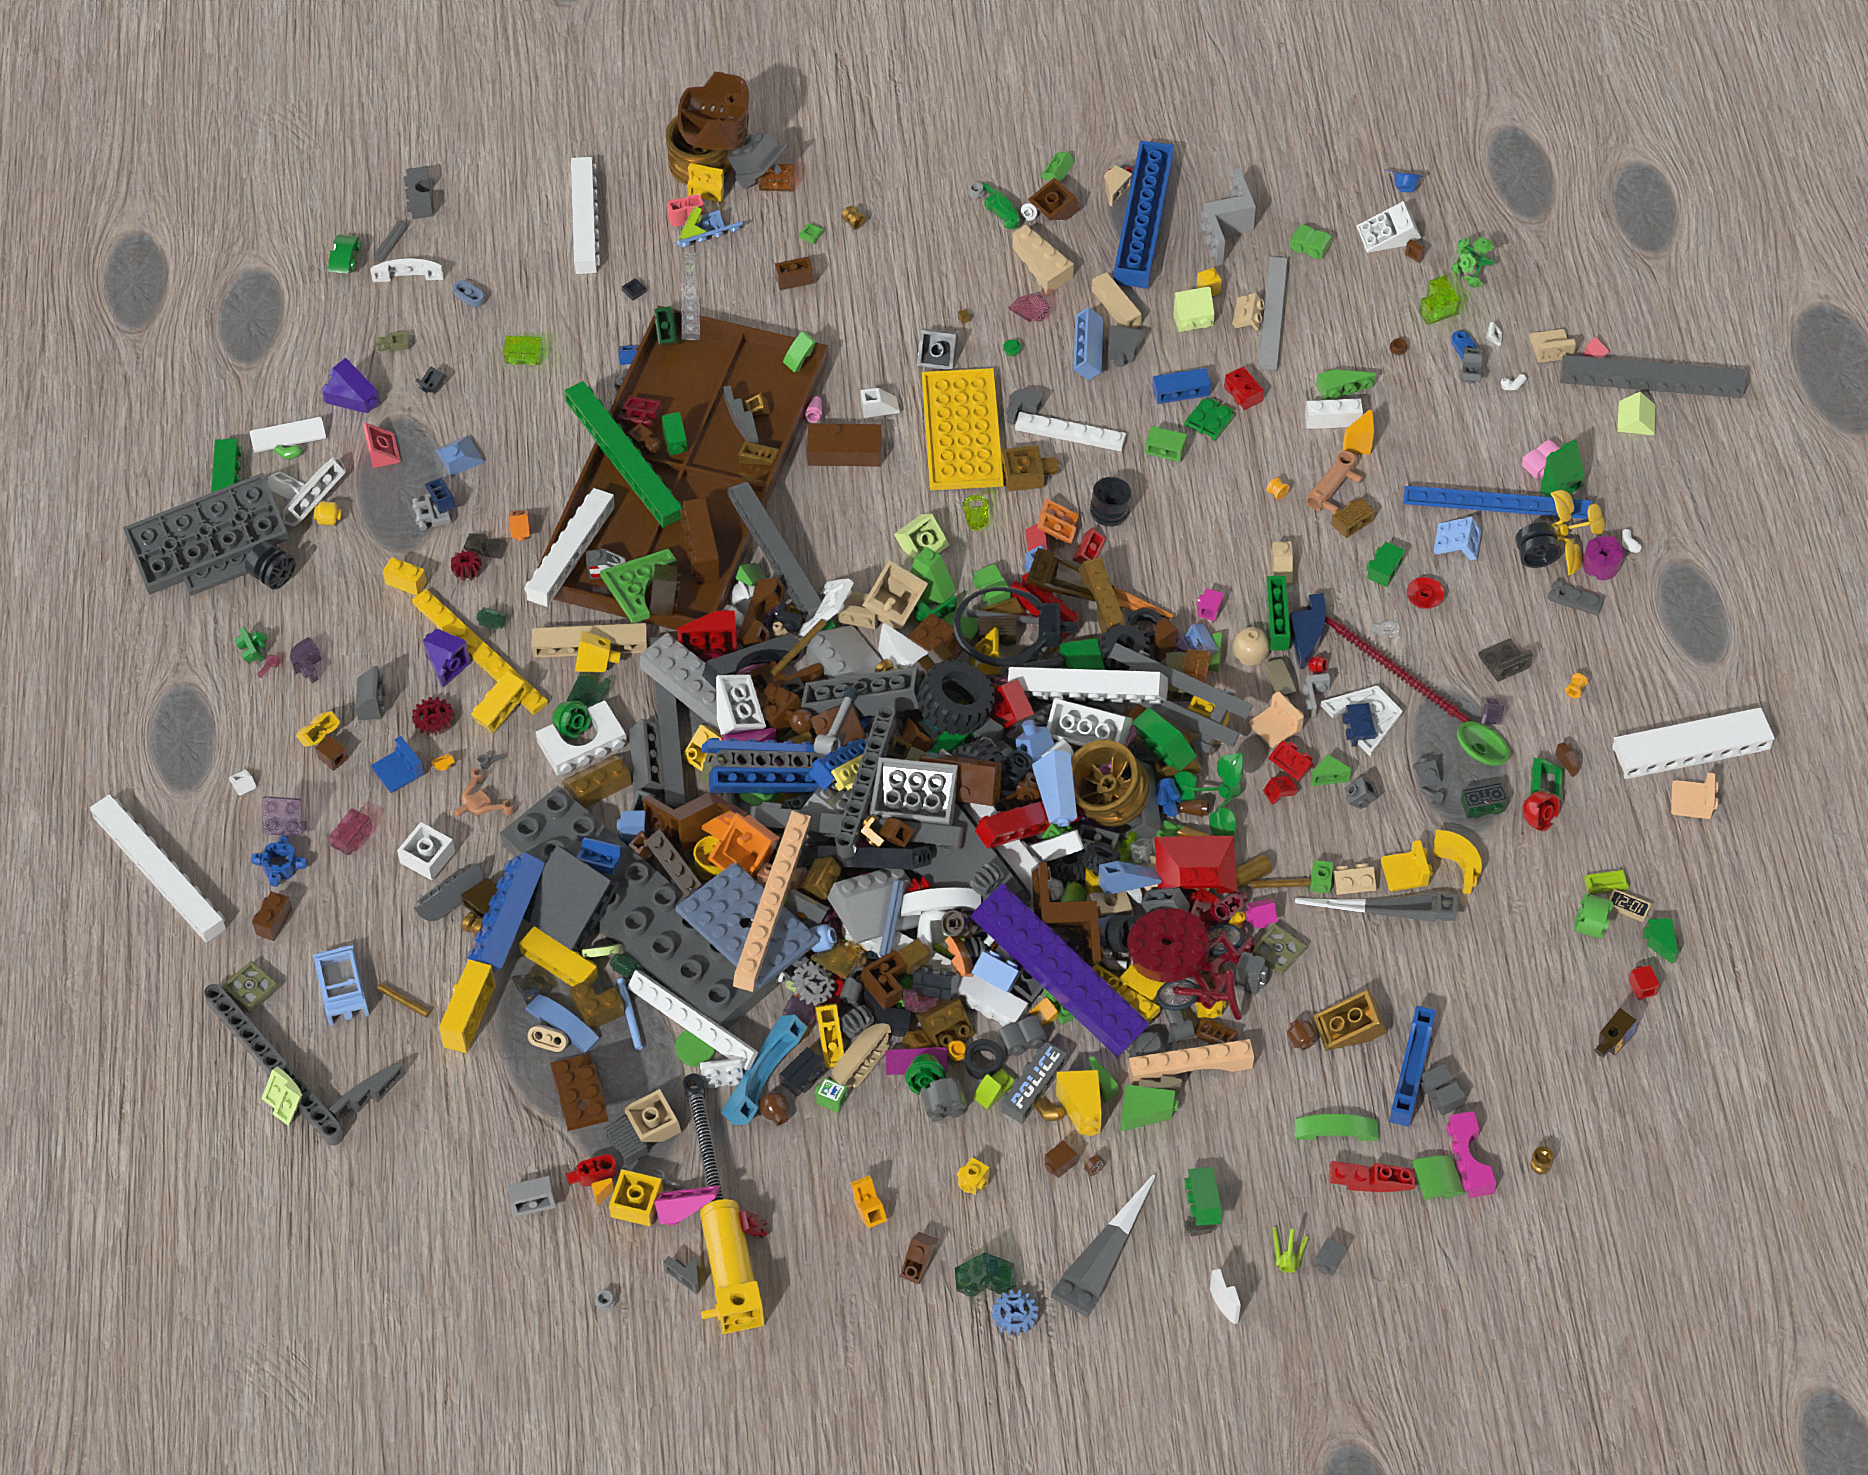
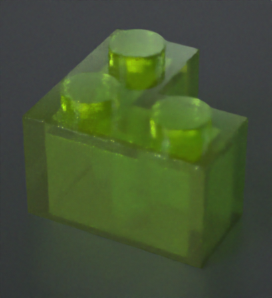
M1445 275L1430 280L1427 289L1428 297L1421 299L1419 314L1425 323L1429 325L1459 315L1461 299Z

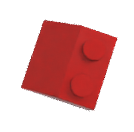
M1018 679L1001 685L994 690L995 702L988 717L1003 726L1004 730L1034 715Z

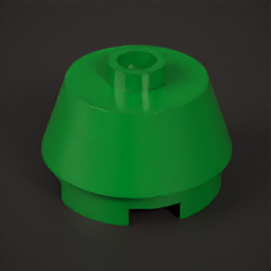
M580 701L560 703L553 712V725L564 737L579 738L578 735L582 731H587L591 722V716L588 715L587 711L588 707Z
M922 1054L913 1058L905 1074V1080L909 1089L920 1095L921 1089L924 1086L925 1089H928L931 1082L946 1078V1072L939 1060L929 1054Z

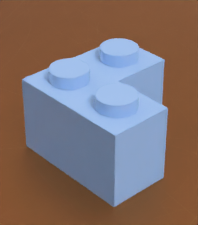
M990 950L989 953L982 952L972 974L1010 993L1021 973L1017 969L1018 965L1009 960L1007 962L1003 961L1004 956Z

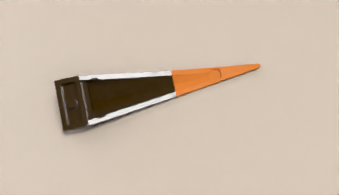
M1042 548L1037 549L1026 583L1043 588L1045 591L1096 602L1091 590L1084 586L1079 566L1054 552ZM1112 585L1119 607L1134 611L1140 608H1149L1158 612L1161 617L1174 619L1173 614Z

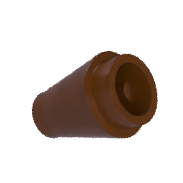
M1200 798L1180 802V813L1198 817L1208 816L1209 801Z

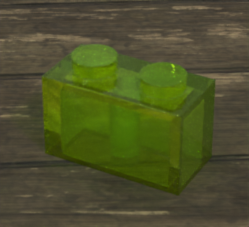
M506 335L503 351L505 364L541 365L543 354L542 337Z

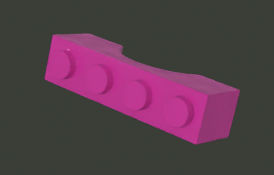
M1475 1112L1450 1115L1449 1121L1446 1124V1132L1453 1141L1451 1142L1453 1154H1456L1458 1158L1457 1169L1463 1175L1462 1185L1464 1191H1468L1469 1198L1494 1194L1496 1182L1491 1166L1476 1161L1468 1148L1478 1138L1479 1134Z

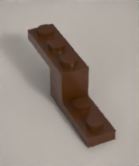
M773 661L742 674L750 675L753 685L756 687L763 685L765 689L772 683L787 691L794 692L804 688L807 682L822 680L823 668L820 663H817L787 677H784L782 672L773 677L770 671L777 665Z

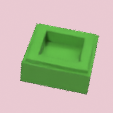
M808 222L799 233V238L815 244L823 234V229Z

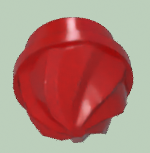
M1321 655L1312 657L1308 662L1310 671L1315 674L1325 673L1327 659Z

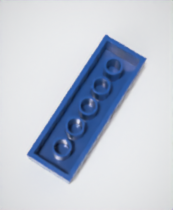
M525 852L506 862L504 866L505 874L497 883V893L493 895L489 902L491 907L482 919V929L477 932L474 938L476 943L474 948H471L468 952L467 959L491 965L493 973L502 969L545 862Z

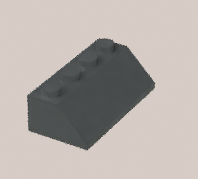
M1139 759L1137 761L1143 766L1149 776L1151 793L1146 807L1138 817L1127 824L1115 827L1116 833L1119 834V843L1148 841L1157 835L1158 830H1161L1153 766ZM1129 764L1121 775L1124 781L1131 779V766Z

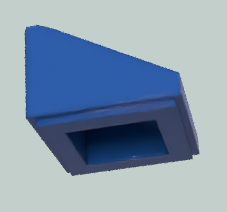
M637 345L619 347V362L621 365L632 363L637 352Z

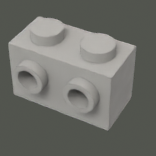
M550 1176L508 1185L510 1203L515 1217L556 1208Z

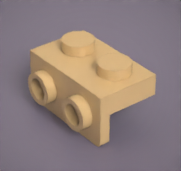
M1257 293L1237 297L1232 323L1235 329L1252 325L1255 331L1260 330L1265 304Z
M1368 863L1357 864L1356 869H1348V866L1336 867L1337 871H1332L1336 895L1376 891L1374 867H1368Z

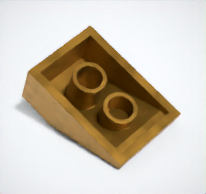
M1368 990L1313 1015L1326 1051L1369 1042L1388 1033L1378 1003Z

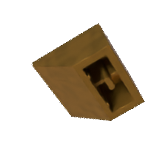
M956 997L952 1000L943 999L916 1014L922 1029L935 1048H947L952 1041L959 1040L963 1042L975 1035L961 1001Z

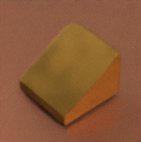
M761 393L745 401L747 410L752 411L753 416L770 413L768 401Z
M924 1030L909 1031L901 1041L905 1049L932 1047Z

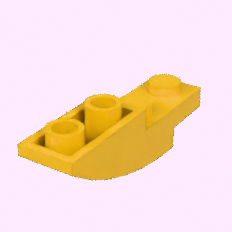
M1097 964L1092 968L1149 1023L1160 1012L1158 1005L1128 988V984L1124 980Z

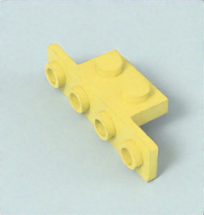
M863 754L831 771L838 782L835 784L838 791L844 788L847 790L852 789Z

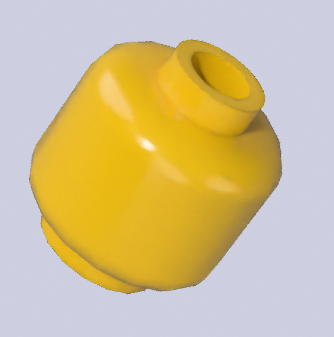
M320 501L318 505H315L314 520H317L319 525L334 526L336 521L341 519V509H338L337 503Z

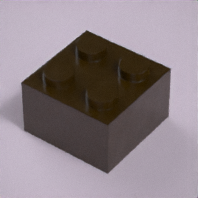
M655 564L650 614L672 616L673 610H677L681 576L680 573H677L678 566Z

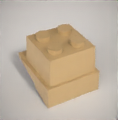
M889 560L862 606L877 614V620L882 623H886L895 630L898 627L902 629L928 583Z

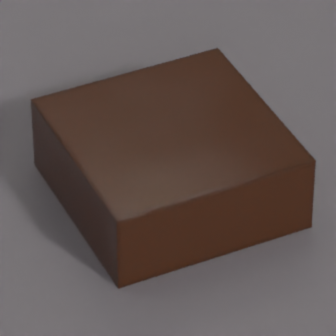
M1410 239L1406 245L1405 255L1420 263L1424 259L1425 247Z

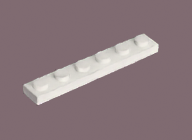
M1023 412L1019 413L1015 425V430L1121 452L1126 438V433Z

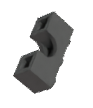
M427 166L406 169L407 176H404L405 187L408 186V189H405L406 199L410 201L406 202L407 211L411 212L412 219L433 217L430 192H425L430 191Z

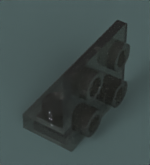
M1507 639L1480 651L1478 656L1495 680L1499 682L1529 669L1533 654L1529 649L1520 652L1511 639Z

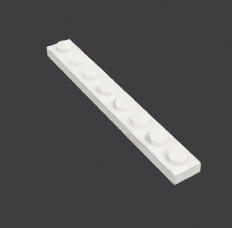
M635 970L627 987L629 990L730 1060H741L743 1069H751L758 1051L642 971Z

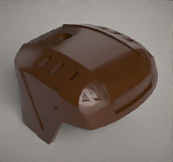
M714 71L704 86L690 87L684 91L678 106V127L688 144L710 150H733L740 148L745 143L749 123V89L745 80L737 75Z

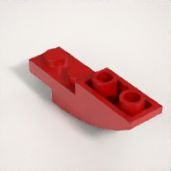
M1331 1161L1329 1164V1183L1346 1185L1347 1190L1365 1192L1413 1190L1415 1188V1169L1374 1163L1371 1167Z

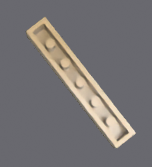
M646 623L532 628L534 658L577 656L581 631L611 640L610 651L621 652L620 654L642 653L648 648Z

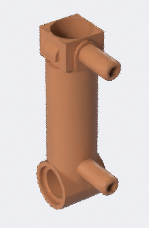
M1342 451L1337 455L1335 463L1316 487L1307 495V506L1319 512L1323 508L1332 513L1339 509L1327 501L1347 477L1357 483L1362 481V477L1353 472L1355 464L1353 453Z

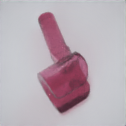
M268 655L266 664L257 676L261 678L270 666L278 667L280 664L279 657Z

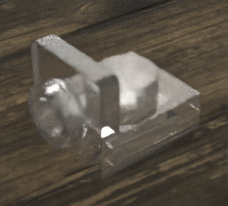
M1142 837L1130 844L1133 863L1144 865L1151 863L1150 855L1153 856V849L1150 837Z

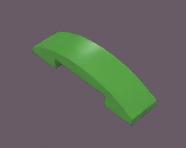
M1320 1114L1295 1119V1139L1316 1140L1317 1136L1357 1137L1358 1141H1378V1120L1348 1114Z

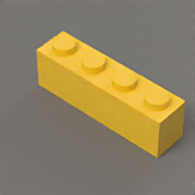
M535 926L519 942L521 954L572 987L586 980L591 985L598 978L597 966L593 961L584 959L578 952L568 949Z

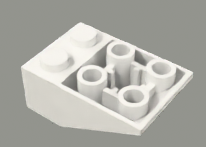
M1404 201L1357 225L1367 253L1406 246L1410 239L1416 241L1421 238L1412 213Z

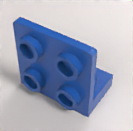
M402 736L394 739L396 747L393 753L371 765L372 770L390 793L424 775L421 761Z

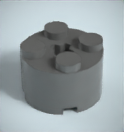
M953 1078L940 1079L931 1082L928 1089H925V1086L921 1089L925 1111L932 1122L941 1121L945 1116L951 1115V1117L956 1118L963 1115V1110L967 1104L960 1080L957 1079V1082H953Z

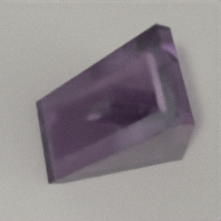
M1481 698V724L1501 725L1504 711L1502 700L1500 698Z

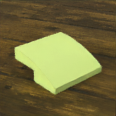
M277 1066L271 1072L261 1099L275 1108L273 1115L289 1126L301 1100L302 1093L289 1075Z

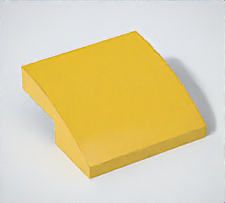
M690 163L688 167V196L701 195L702 199L722 203L724 191L723 170Z

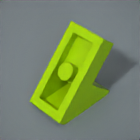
M697 206L692 208L678 237L679 240L707 232L695 225L702 218V214H700L701 208Z
M1000 1069L992 1077L987 1074L975 1091L973 1099L988 1111L1006 1092L1008 1093L1012 1089L1014 1079L1003 1069Z

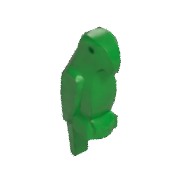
M982 183L984 190L990 194L985 199L984 206L986 209L993 211L998 218L1005 220L1003 222L1005 228L1016 229L1020 225V217L1013 203L996 189L986 183Z

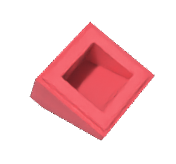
M1594 337L1586 346L1584 356L1605 358L1609 350Z

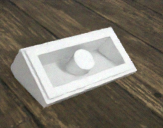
M280 471L268 476L267 481L271 491L289 500L305 485Z

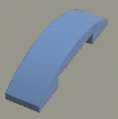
M538 994L525 1008L526 1011L540 1021L544 1019L557 1030L565 1032L568 1038H570L571 1043L586 1054L600 1040L578 1017L548 997Z

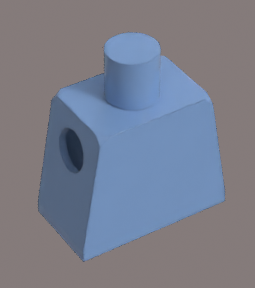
M1027 720L1022 723L1024 733L1016 738L1017 751L1027 755L1033 764L1042 758L1041 755L1054 745V742L1046 727L1035 726L1033 720Z

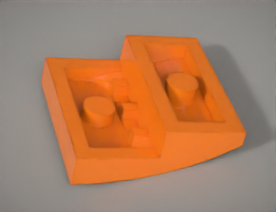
M1046 499L1041 508L1037 528L1071 544L1077 528L1075 525L1079 514Z

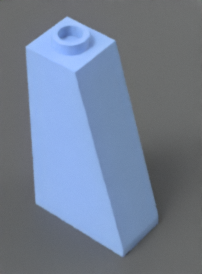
M1053 750L1033 763L1032 768L1049 823L1064 827L1077 819L1070 752Z

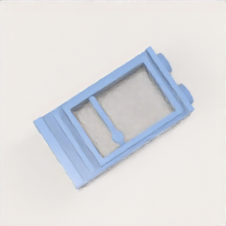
M353 945L341 946L338 949L321 951L318 954H314L313 957L329 1025H334L332 1016L343 1014L344 1018L349 1020L353 1017L351 1011L359 1009L364 1010L365 1017L369 1016Z

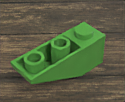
M1333 369L1317 374L1316 387L1324 400H1334L1338 397L1373 387L1376 374L1374 372Z

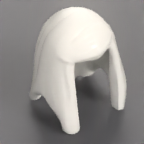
M947 910L921 912L917 939L929 948L930 954H933V948L948 947L945 940L949 936L941 928V920L944 914L948 912Z

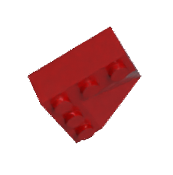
M735 610L714 611L677 628L679 643L692 653L718 650L725 654L727 649L733 648V652L738 650Z

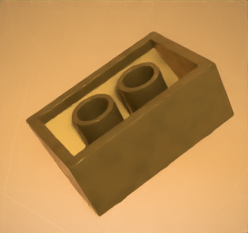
M614 755L562 780V784L570 796L583 808H587L632 785L630 771L621 758Z

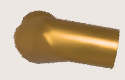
M1038 1101L1034 1105V1108L1045 1121H1059L1065 1116L1062 1108H1047L1043 1101Z

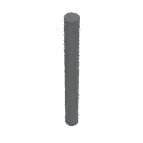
M967 609L963 611V617L1016 616V622L1038 625L1039 622L1038 617Z

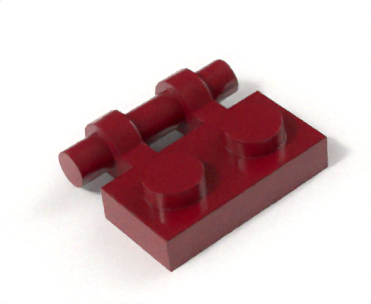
M629 396L621 408L625 415H618L617 421L628 426L641 423L645 427H652L653 421L648 419H656L663 407L662 402Z

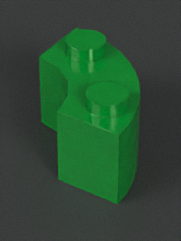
M338 234L333 241L334 251H330L328 272L353 273V270L356 268V256L362 247V242L359 240L360 236Z

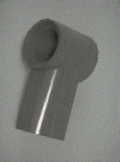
M1175 1000L1167 1003L1168 1005H1182L1181 1003H1176ZM1164 1008L1174 1042L1195 1035L1190 1019H1187L1184 1009L1173 1011Z

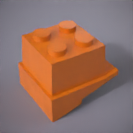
M735 813L708 860L721 870H725L736 862L756 880L757 874L763 865L769 863L780 837L752 816L747 815L743 817L739 813Z

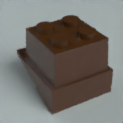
M930 613L907 637L928 652L942 642L956 659L963 651L955 637L953 626L933 613ZM964 636L965 640L969 643L970 639Z

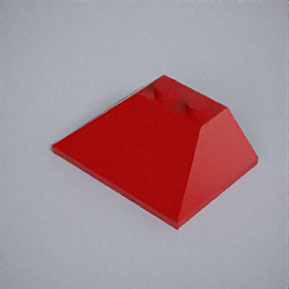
M1234 836L1154 837L1156 872L1161 879V883L1157 884V890H1164L1165 888L1166 890L1168 888H1217V894L1237 893Z

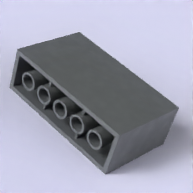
M955 802L952 826L963 828L961 849L952 850L929 847L931 861L928 866L913 869L912 871L919 881L924 876L933 885L930 889H972L970 881L975 872L980 867H983L984 864L992 862L1004 874V878L998 887L1003 883L1025 905L1031 900L992 848H986L976 834L974 825ZM992 891L989 895L983 897L981 896V903L987 897H989L994 891ZM960 908V909H946L947 911L955 910V911H960V912H962L961 908ZM964 911V912L973 914L974 911ZM977 924V930L971 937L983 938L987 933Z

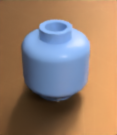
M822 924L809 929L819 938V943L811 948L814 952H822L834 947V943L837 941L834 928L827 924Z

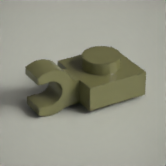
M406 331L388 333L389 337L376 338L378 351H384L388 347H390V351L408 349Z

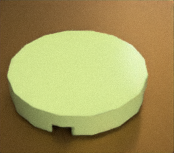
M622 944L582 949L583 957H597L611 953H621Z

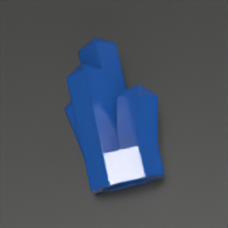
M1172 778L1159 780L1155 784L1157 788V804L1162 806L1163 813L1175 817L1178 814L1176 805H1179L1182 801L1175 781Z

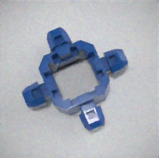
M283 835L278 839L277 843L271 842L266 845L263 854L254 853L251 857L252 864L262 865L265 875L269 878L270 886L274 887L280 884L281 879L288 880L294 875L295 868L305 869L308 864L305 857L296 856L289 837ZM277 854L280 857H287L289 855L288 862H286V865H282V868L279 865H272L270 867V860H273V857H277Z

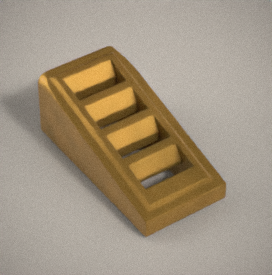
M745 441L738 454L739 462L743 464L773 465L779 449Z

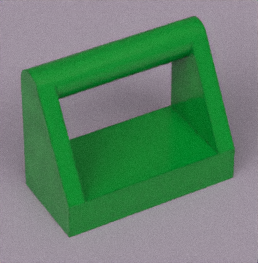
M1534 758L1531 770L1530 795L1537 791H1546L1540 788L1541 773L1555 774L1554 795L1559 798L1561 803L1563 768L1542 758Z

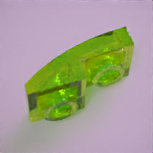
M1128 832L1127 839H1123V848H1119L1121 862L1130 863L1135 847L1136 832Z

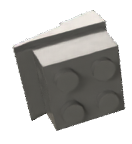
M759 132L753 135L747 134L745 143L740 148L731 150V154L727 157L737 173L735 177L742 188L746 189L756 182L755 179L763 175L770 166L776 174L780 173L782 170L775 160L788 145L779 146L769 132Z

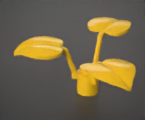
M1559 490L1550 493L1555 501L1560 521L1554 522L1551 525L1556 530L1557 540L1566 542L1565 553L1569 576L1580 569L1583 557L1579 545L1574 544V541L1564 538L1568 534V530L1591 525L1592 533L1600 535L1605 529V521L1599 505L1591 504L1588 508L1589 522L1571 526L1563 524V522H1568L1572 517L1571 513L1574 510V504L1568 492Z

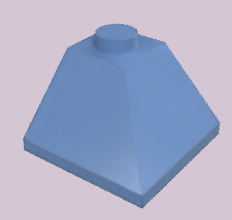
M469 435L435 449L450 476L484 463Z

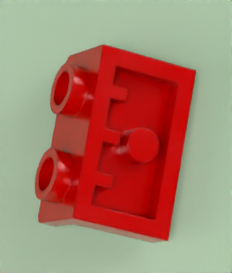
M1282 740L1268 759L1300 782L1310 768L1314 769L1313 758L1305 752L1300 754L1297 751L1298 747L1292 742L1286 743Z
M1203 888L1197 889L1194 892L1191 891L1186 898L1190 904L1187 912L1198 917L1208 930L1210 925L1205 920V911L1217 904L1220 898Z

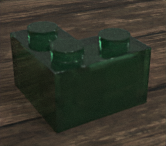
M985 1252L954 1268L957 1292L966 1294L969 1297L976 1296L985 1289L992 1290L997 1294L1007 1293L1008 1290L1017 1286L1014 1263Z

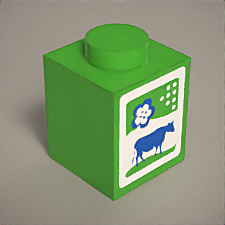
M824 1078L822 1084L819 1083L814 1092L816 1103L839 1113L848 1097L847 1086Z

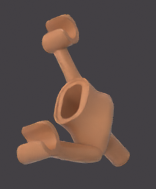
M474 768L472 780L461 797L463 805L454 810L455 815L458 817L470 811L478 816L488 811L503 809L505 815H512L515 806L509 807V800H505L503 804L491 805L489 797L482 790L479 789L477 792L470 794L476 783H481L484 779V774L479 775V769Z

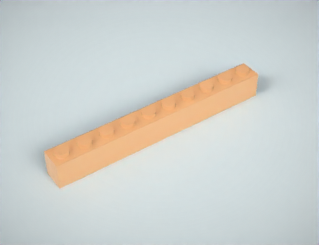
M791 811L735 971L734 987L751 992L754 990L809 831L811 816Z

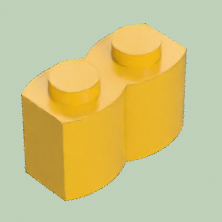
M332 711L320 713L313 718L310 724L303 726L297 732L296 737L304 747L316 745L323 740L325 734L334 731L340 721Z

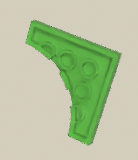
M669 549L600 571L601 578L632 624L650 618V612L646 607L644 598L648 586L653 581L655 564L677 566V560Z

